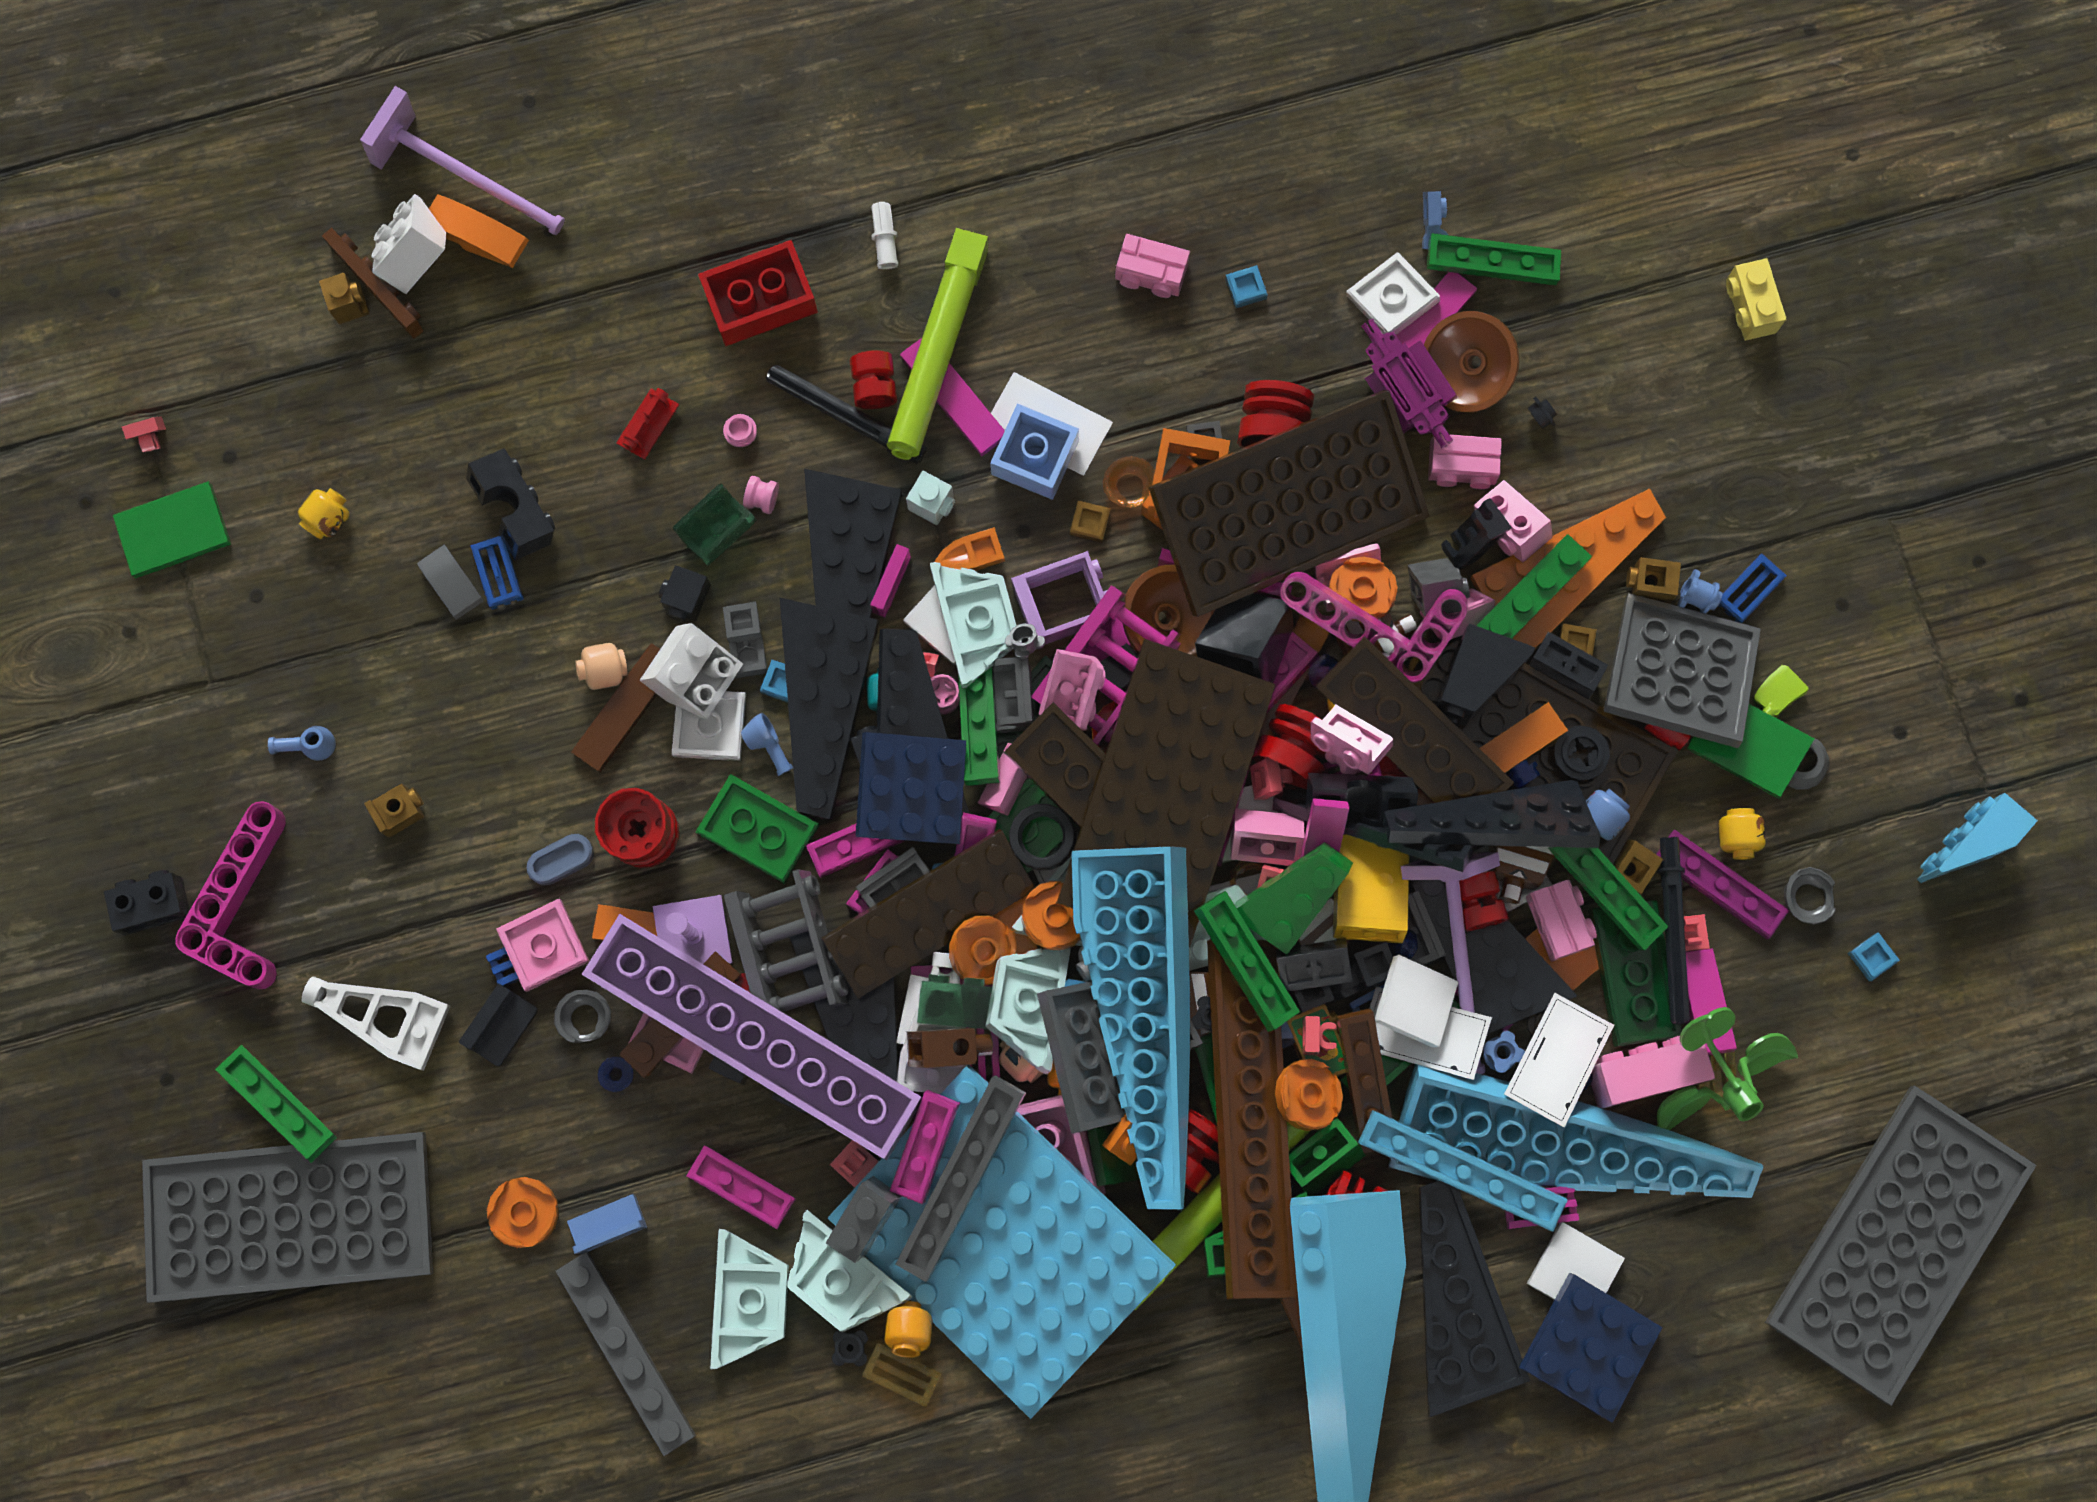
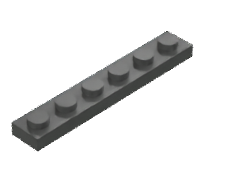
M996 1075L991 1078L895 1265L925 1282L930 1279L1026 1092Z
M589 1252L583 1253L556 1270L557 1275L663 1456L696 1436L695 1432Z

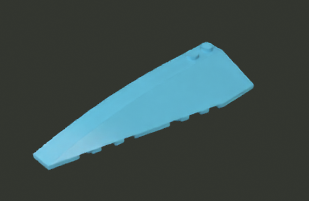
M1148 847L1072 851L1073 922L1076 934H1080L1084 965H1088L1092 981L1090 988L1093 1000H1097L1101 1016L1099 1023L1111 1070L1113 1076L1117 1078L1120 1090L1118 1097L1121 1109H1125L1127 1121L1129 1120L1133 1123L1131 1128L1127 1129L1130 1143L1134 1144L1138 1160L1136 1167L1147 1209H1184L1190 1073V976L1186 848Z
M1418 1064L1414 1066L1401 1111L1400 1123L1539 1186H1561L1577 1191L1600 1192L1632 1189L1634 1193L1648 1194L1650 1190L1670 1191L1671 1195H1685V1192H1704L1705 1196L1752 1198L1763 1170L1761 1163L1664 1128L1577 1101L1565 1127H1562L1504 1095L1510 1083L1508 1081L1478 1073L1475 1074L1474 1080ZM1392 1158L1389 1160V1168L1438 1180Z
M1400 1190L1291 1198L1290 1201L1303 1357L1318 1502L1369 1501L1406 1269Z

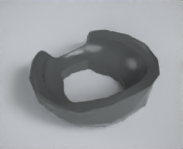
M1816 738L1809 748L1817 757L1815 768L1809 772L1796 771L1788 784L1789 787L1796 790L1810 789L1817 786L1824 779L1829 769V756L1823 744Z
M1808 867L1798 870L1790 876L1784 888L1786 907L1793 916L1803 923L1815 925L1825 922L1836 910L1834 908L1833 896L1834 880L1820 869ZM1806 884L1822 889L1825 896L1824 905L1812 911L1804 910L1796 902V891L1800 886Z
M576 990L567 994L559 1001L554 1014V1025L558 1034L571 1043L587 1042L601 1038L611 1021V1009L606 999L598 992L589 990ZM582 1005L592 1006L598 1014L596 1031L588 1035H580L579 1031L572 1024L574 1010Z

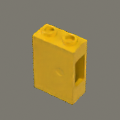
M1347 834L1343 835L1339 853L1352 861L1353 864L1348 875L1334 892L1333 938L1403 943L1408 931L1409 880H1402L1401 866L1409 863V855L1390 848L1379 847L1374 843Z

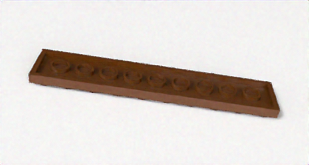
M1209 939L1207 940L1227 1300L1298 1298L1290 1214L1292 1196L1287 1121L1277 1108L1275 1098L1276 1082L1284 1069L1281 1026L1273 1031H1267L1213 941ZM1256 940L1278 975L1276 947L1267 940Z

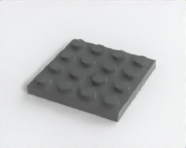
M1628 593L1624 602L1603 712L1739 748L1743 742L1761 629Z
M1092 981L1037 993L1071 1134L1121 1122V1118L1126 1114L1125 1109H1121L1117 1078L1113 1076L1099 1023L1101 1016L1097 1000H1093L1090 988Z

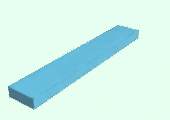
M1372 1110L1358 1141L1359 1144L1552 1232L1567 1203V1199L1561 1195Z

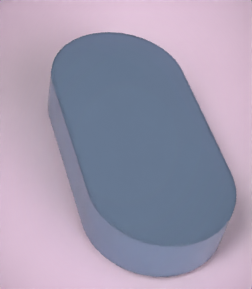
M580 834L568 835L532 854L527 862V873L533 881L540 885L554 884L589 865L594 856L593 846L586 837Z

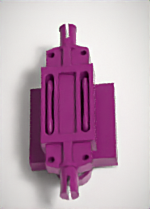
M1374 319L1368 320L1374 333L1366 322L1361 327L1372 341L1366 349V353L1374 363L1371 366L1374 372L1364 379L1374 394L1382 390L1390 391L1403 434L1415 426L1420 435L1432 433L1440 447H1446L1447 445L1440 434L1443 435L1448 444L1452 443L1453 439L1443 426L1448 417H1450L1444 406L1458 397L1421 340L1408 348L1405 343L1402 344L1394 332L1383 334Z

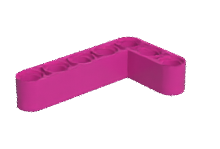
M1294 572L1290 574L1280 589L1281 598L1289 607L1352 647L1364 636L1374 646L1375 642L1380 638L1389 639L1393 643L1394 649L1382 654L1411 682H1418L1427 675L1464 620L1468 608L1466 596L1461 591L1448 589L1442 592L1409 640L1306 573ZM1292 582L1302 583L1306 588V595L1303 597L1293 596L1288 590V585ZM1454 599L1460 603L1462 609L1455 615H1449L1443 611L1442 604L1446 600ZM1323 600L1330 601L1335 606V613L1330 616L1322 615L1318 611L1317 604ZM1351 619L1360 620L1365 630L1360 634H1352L1347 630L1346 623ZM1429 628L1438 629L1442 634V639L1437 643H1429L1424 639L1423 632ZM1408 657H1417L1422 661L1423 667L1418 671H1410L1405 667L1404 660Z
M263 801L255 802L245 812L175 938L178 949L184 954L242 984L256 989H266L273 984L277 976L274 964L223 936L286 824L283 812ZM266 812H271L272 818L270 823L265 827H260L259 821L261 816ZM249 842H253V853L248 857H243L242 851L244 846ZM236 872V883L232 887L227 888L225 885L227 876ZM214 903H219V913L216 917L210 919L208 916L210 906ZM201 933V945L196 949H192V938L194 935ZM231 948V960L229 963L222 965L220 960L221 954L224 950ZM261 964V976L252 981L250 977L251 969L255 965Z

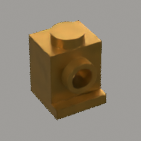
M345 273L319 281L328 311L338 324L370 314L361 284L357 282L351 283Z
M1640 557L1635 567H1629L1626 587L1632 588V594L1671 604L1678 596L1681 563ZM1651 578L1654 580L1655 586L1645 584V579Z
M402 783L373 801L369 800L364 803L379 831L388 838L425 817L419 808L424 803L414 787L408 789ZM400 802V808L396 812H391L390 807Z
M1627 839L1613 865L1639 894H1642L1663 859L1637 841ZM1630 863L1631 871L1625 875L1624 871Z

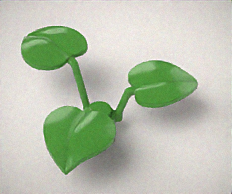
M1726 1007L1717 1008L1707 1015L1692 1020L1684 1027L1680 1034L1682 1047L1687 1051H1694L1707 1044L1729 1081L1722 1088L1724 1092L1723 1097L1708 1087H1702L1698 1090L1695 1086H1688L1673 1093L1659 1106L1657 1126L1671 1130L1705 1106L1710 1098L1720 1103L1725 1111L1731 1108L1740 1121H1748L1762 1111L1764 1105L1756 1095L1758 1091L1753 1086L1751 1076L1763 1072L1782 1061L1798 1058L1794 1045L1786 1036L1780 1033H1771L1754 1041L1748 1046L1745 1052L1746 1056L1739 1060L1737 1066L1738 1072L1744 1076L1745 1081H1742L1741 1078L1734 1077L1713 1043L1714 1039L1727 1033L1734 1025L1735 1014L1733 1011Z

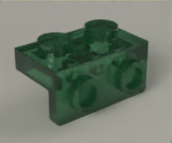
M720 483L673 526V530L684 545L709 566L757 520Z
M929 974L928 981H920L916 1023L987 1029L986 1021L990 994H992L993 987L985 986V979L964 977L963 984L949 983L950 976Z

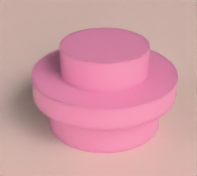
M737 414L725 422L723 433L727 442L732 446L746 447L755 440L757 427L749 416Z

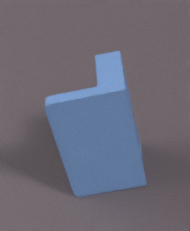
M635 1194L567 1221L576 1246L572 1247L574 1254L589 1252L647 1228Z

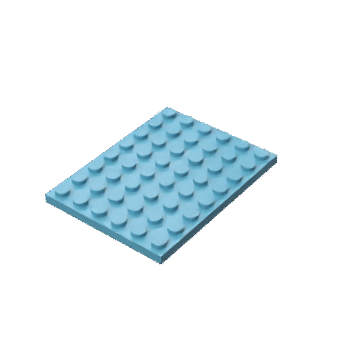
M967 1065L940 1094L960 1102L925 1203L920 1204L902 1196L865 1256L911 1294L912 1298L910 1300L920 1303L921 1309L926 1310L932 1316L933 1323L1031 1419L1165 1278L1176 1264L1017 1111L930 1279L925 1282L895 1265L989 1084L970 1065ZM912 1126L900 1138L888 1160L882 1158L831 1213L828 1219L835 1226L862 1182L874 1176L891 1187Z

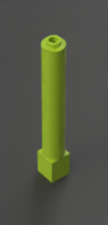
M959 228L955 230L945 260V271L887 442L888 448L892 450L891 453L899 459L909 460L911 457H917L920 453L974 286L978 284L988 253V236Z
M1287 1122L1289 1152L1310 1131L1294 1128ZM1220 1173L1152 1241L1176 1266L1134 1310L1222 1222Z

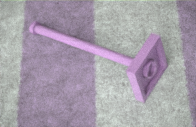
M397 86L393 88L360 139L369 162L381 170L400 142L548 227L549 232L553 235H557L564 224L565 218L560 215L556 217L407 132L416 116L407 92Z
M1474 852L1463 872L1423 859L1401 866L1402 880H1441L1445 882L1460 1009L1475 1013L1459 880L1467 879L1500 866L1498 852ZM1479 1060L1476 1073L1483 1074L1485 1073V1065Z
M722 895L653 906L657 937L702 964L715 951L729 964H733Z

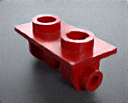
M651 388L616 444L645 460L676 412L679 404L668 398L669 394L664 390L657 388L655 391Z

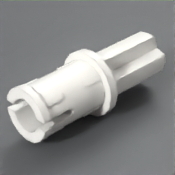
M878 202L871 207L874 233L871 236L872 240L876 242L877 265L879 269H892L898 266L895 239L898 236L897 232L893 230L891 205L886 202Z

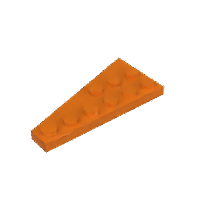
M1648 489L1553 535V538L1523 563L1512 555L1473 574L1470 579L1478 592L1495 600V607L1567 534L1592 556L1590 561L1513 638L1536 648L1541 644L1548 632L1551 633L1664 521L1666 516L1652 491Z

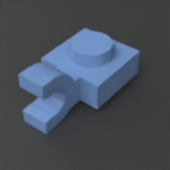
M1441 191L1423 192L1425 235L1422 240V249H1428L1429 237L1432 233L1448 235L1446 231L1440 229L1442 218L1447 216L1446 198H1441Z

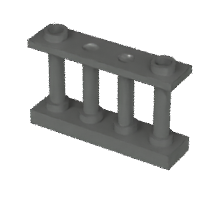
M800 869L792 871L795 885L755 899L749 893L739 891L724 895L751 994L784 1014L785 1011L824 998H828L829 1005L843 1006L848 1004L846 980L843 975H840L837 963L821 938L828 934L818 899L820 886L816 877L810 871ZM800 898L805 918L764 932L759 929L756 920L758 912ZM809 931L814 951L773 965L768 962L765 952L767 945ZM818 964L824 984L783 998L777 996L774 985L776 978Z

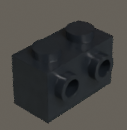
M160 870L150 873L148 875L149 879L136 882L134 879L120 881L114 884V889L104 891L112 931L128 935L185 919L190 909L183 878L170 873L169 870Z

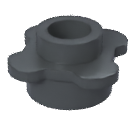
M1023 623L1011 630L1010 634L1005 638V643L1007 647L1014 649L1015 656L1018 659H1026L1036 649L1044 647L1045 639L1043 636L1037 635L1036 629L1032 624Z

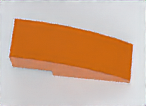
M437 194L429 208L445 230L447 240L458 243L468 252L513 268L529 242L525 236L506 225Z

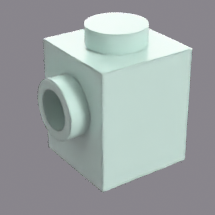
M925 471L921 472L906 498L909 511L935 525L939 524L943 516H948L955 503L952 486Z

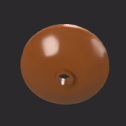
M1463 311L1452 314L1440 321L1425 340L1424 346L1458 396L1445 405L1447 408L1460 412H1477L1488 409L1508 394L1516 380L1519 370L1517 343L1508 327L1492 315L1478 311ZM1478 356L1481 364L1475 369L1472 366V360Z
M1175 565L1158 566L1141 574L1131 584L1123 601L1126 604L1124 606L1126 609L1165 637H1168L1172 630L1178 632L1180 637L1177 641L1181 643L1178 650L1197 657L1195 642L1215 610L1199 617L1192 616ZM1161 612L1165 613L1167 617L1165 624L1159 620ZM1123 623L1124 632L1129 643L1139 654L1145 638Z

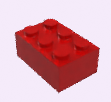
M792 240L698 274L725 347L818 313L813 293Z

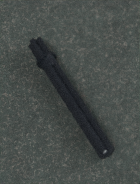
M774 365L769 369L766 376L767 382L886 447L887 452L891 454L892 450L887 446L892 430L891 427L779 365ZM922 445L919 455L911 457L909 460L915 464L920 463L927 451V447Z
M1679 837L1660 838V853L1663 861L1661 868L1657 869V874H1661L1664 921L1669 926L1665 930L1670 1021L1672 1024L1679 1025L1687 1024L1690 1021L1682 898V873H1685V868L1680 865Z

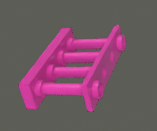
M1111 585L1064 651L1084 654L1089 645L1092 648L1097 646L1133 672L1137 658L1104 635L1106 631L1102 627L1109 618L1112 620L1117 618L1143 638L1178 650L1181 643L1177 641L1180 634L1175 630H1172L1168 637H1165L1124 607L1126 604L1122 601L1125 594ZM1050 671L1031 696L1040 704L1042 703ZM1106 678L1103 687L1099 691L1116 702L1118 706L1107 721L1095 713L1092 722H1088V725L1098 732L1093 739L1097 746H1101L1104 741L1109 744L1126 694Z

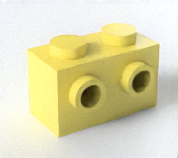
M1768 258L1736 265L1726 279V289L1729 297L1732 299L1736 311V322L1742 331L1744 340L1776 334L1787 319Z

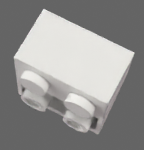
M416 194L407 203L401 202L393 214L394 219L388 226L383 224L374 236L376 246L372 253V258H374L372 273L404 294L408 293L445 250L446 242L445 230L422 199Z
M689 623L674 628L639 681L665 701L701 718L708 719L743 663L694 624Z

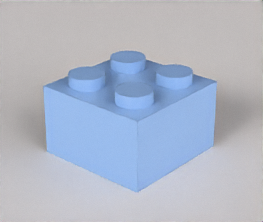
M1017 404L991 460V474L1053 500L1078 445L1079 428Z

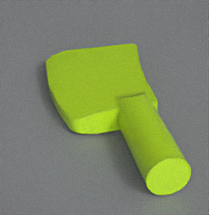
M1781 665L1760 686L1754 696V701L1763 708L1762 711L1777 718L1789 705L1805 695L1809 688L1788 666Z

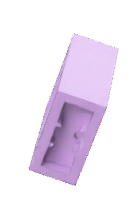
M1088 551L1011 578L1012 588L1025 623L1032 624L1035 627L1037 635L1044 637L1045 644L1076 634L1089 615L1045 631L1030 589L1083 571L1097 606L1107 590L1103 591L1099 579L1103 578L1097 559L1091 561Z

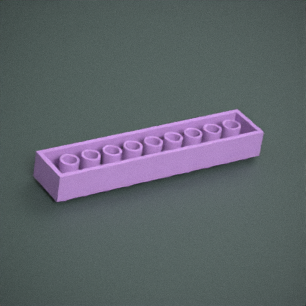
M621 914L615 920L582 973L583 976L885 1160H888L919 1109L922 1097Z

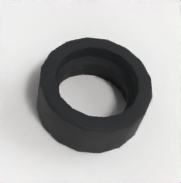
M1033 804L1023 809L1014 818L1009 830L1010 846L1015 856L1027 867L1038 871L1053 870L1063 865L1072 856V851L1076 844V830L1071 819L1060 808L1050 804ZM1038 817H1048L1055 820L1063 831V842L1060 849L1049 857L1031 855L1023 844L1025 826L1031 820Z

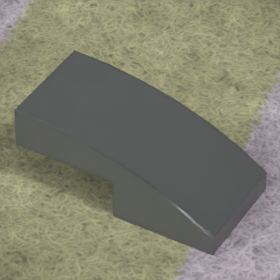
M445 544L417 563L456 620L484 601Z
M750 602L723 607L730 654L743 663L735 679L766 674L768 668L757 603Z

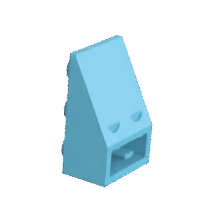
M2006 793L1994 799L1989 796L1981 804L1977 802L1965 814L1966 823L1959 829L1957 827L1954 828L1944 838L1942 843L1946 847L1939 851L1938 854L1932 853L1923 862L1920 868L1924 872L1917 880L1923 883L2015 847L2038 820Z

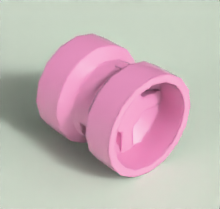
M940 674L932 677L931 682L940 713L948 714L953 712L960 703L958 684L948 675Z

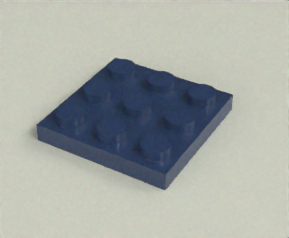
M871 732L862 733L856 837L960 844L966 740Z
M1569 1273L1519 1368L1613 1423L1662 1327L1577 1275Z

